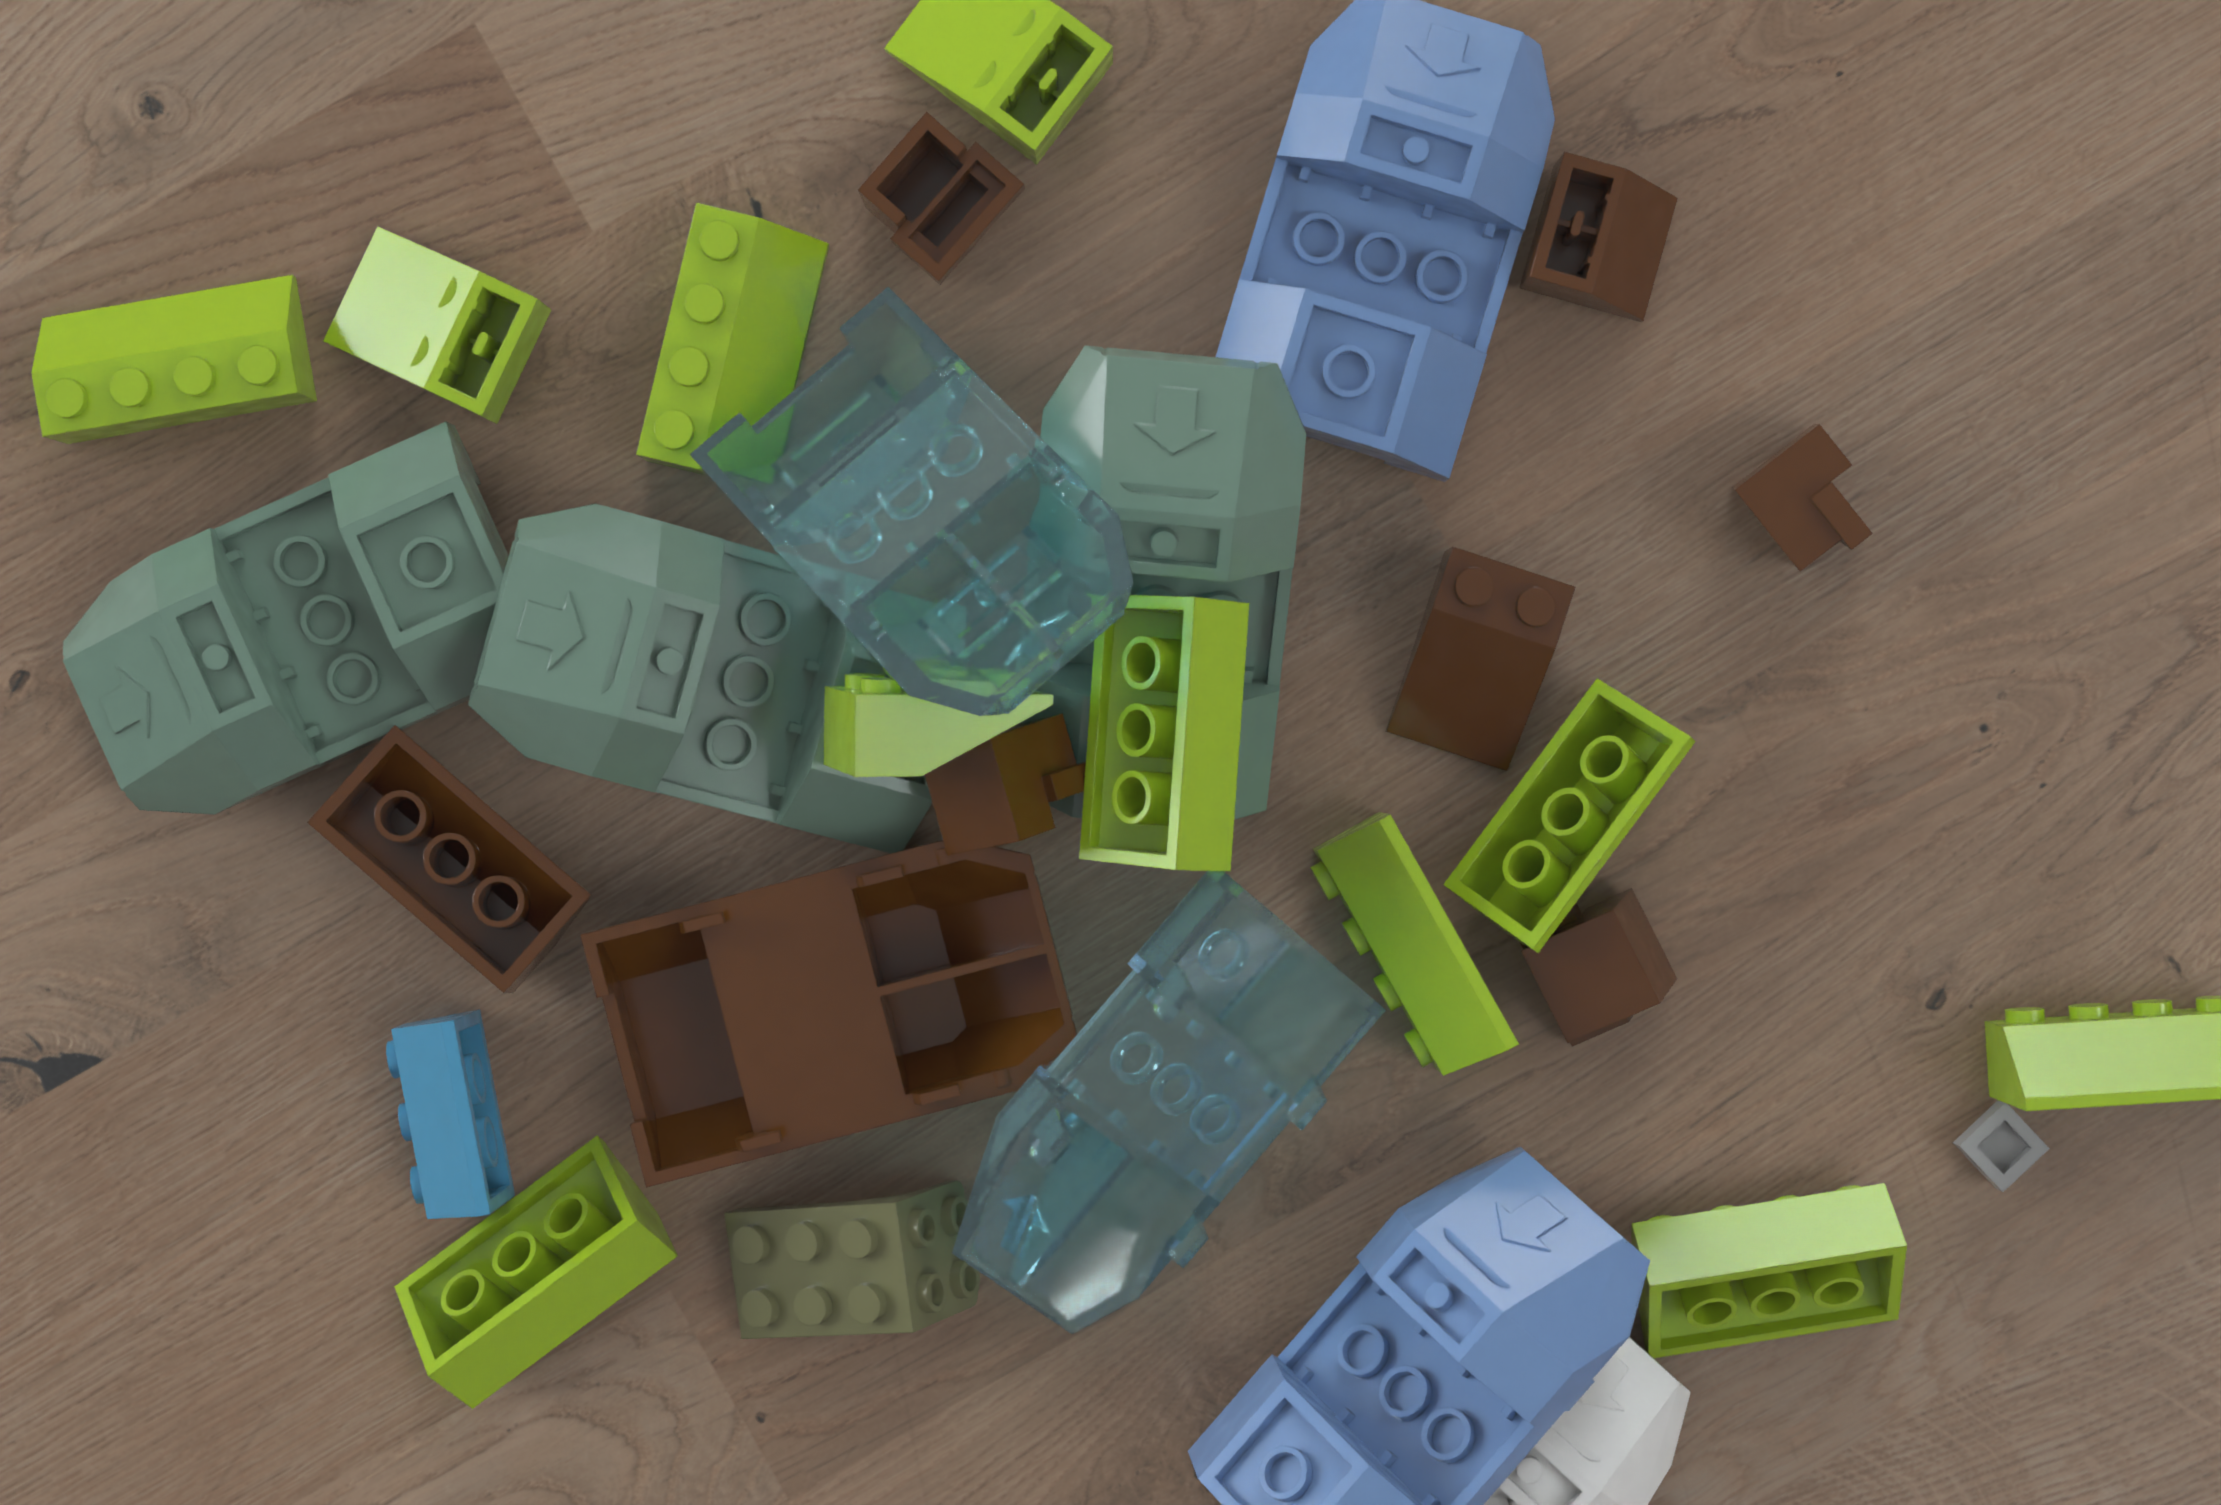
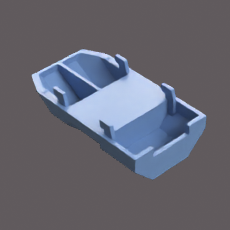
M1354 0L1310 45L1216 353L1218 358L1251 360L1256 363L1260 361L1278 363L1306 431V437L1385 460L1384 464L1443 482L1450 478L1507 283L1544 169L1555 122L1541 45L1531 37L1526 36L1522 31L1420 0Z
M1521 1146L1461 1172L1396 1210L1357 1255L1356 1258L1360 1263L1282 1353L1278 1357L1271 1354L1188 1450L1197 1478L1222 1505H1484L1565 1411H1570L1595 1382L1593 1378L1630 1337L1650 1260Z

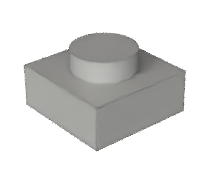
M1999 1100L1953 1142L1981 1174L2001 1192H2004L2050 1149L2008 1104Z

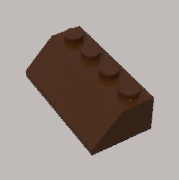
M396 725L392 727L307 822L503 993H514L556 946L592 896Z

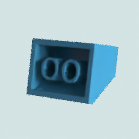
M480 1009L405 1023L392 1028L393 1040L388 1041L386 1044V1056L392 1077L394 1079H401L405 1103L399 1104L398 1120L404 1140L406 1142H413L417 1166H412L410 1169V1183L416 1203H424L427 1219L479 1217L493 1213L513 1198L515 1191Z

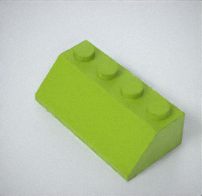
M696 203L636 455L647 462L771 491L829 249L827 242L759 217Z
M294 275L42 318L31 372L42 437L66 444L317 401L297 280Z
M1097 595L1079 859L1170 870L1231 871L1250 603L1182 596Z
M1597 678L1443 885L1514 939L1539 953L1696 741L1691 736Z
M1378 812L1313 848L1320 862L1310 868L1327 899L1331 900L1339 895L1351 918L1341 924L1359 956L1371 951L1382 971L1380 975L1372 979L1390 1011L1392 1012L1402 1007L1414 1029L1406 1032L1404 1037L1422 1068L1433 1062L1435 1068L1444 1076L1508 1051L1519 1044L1391 814Z
M2221 995L2196 997V1008L2173 1009L2172 1000L2150 999L2132 1001V1012L2109 1013L2108 1004L2085 1003L2069 1005V1016L2045 1017L2044 1008L2019 1007L2005 1009V1020L1985 1021L1989 1097L2024 1111L2221 1099Z
M597 1135L394 1287L428 1377L473 1409L678 1255L657 1211L607 1144Z
M1885 1183L1863 1187L1849 1185L1836 1191L1806 1196L1786 1195L1773 1201L1743 1206L1723 1205L1710 1211L1680 1216L1660 1215L1647 1221L1632 1223L1631 1244L1650 1260L1638 1307L1645 1350L1653 1358L1899 1319L1907 1243Z

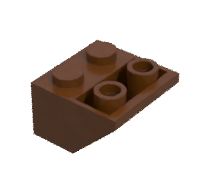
M1564 151L1554 164L1519 288L1643 322L1678 198L1626 168Z

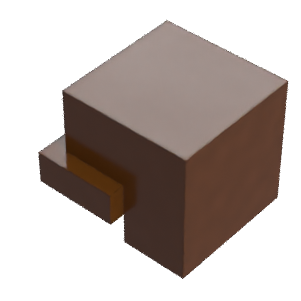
M926 112L862 184L858 192L866 209L895 233L890 238L891 242L941 285L1023 192L1025 186L1024 183L976 141L967 151L966 146Z
M1814 423L1732 487L1799 571H1802L1839 541L1852 550L1873 534L1831 482L1851 467L1852 464L1820 424Z
M1063 713L1017 724L925 774L948 856L1019 842L1056 828L1049 802L1083 792L1086 761L1076 762Z
M1632 888L1586 908L1583 913H1581L1577 903H1575L1539 953L1520 943L1523 948L1521 952L1567 1043H1570L1572 1047L1624 1025L1631 1020L1633 1015L1660 1004L1677 980Z

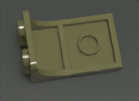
M945 1181L909 1193L867 1200L738 1208L724 1213L741 1339L914 1333L969 1309L977 1303L980 1274L973 1260L969 1231L971 1209L965 1198L964 1188L960 1181Z

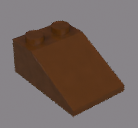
M1451 547L1444 551L1385 732L1507 771L1556 649L1576 587L1456 547Z

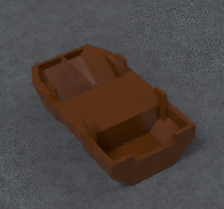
M941 840L581 934L596 998L602 997L630 1103L634 1119L630 1124L646 1188L1022 1090L1078 1039L1075 1021L1072 1018L1071 1004L1038 878L1034 873L1035 868L1031 855L994 846L948 856L944 841Z

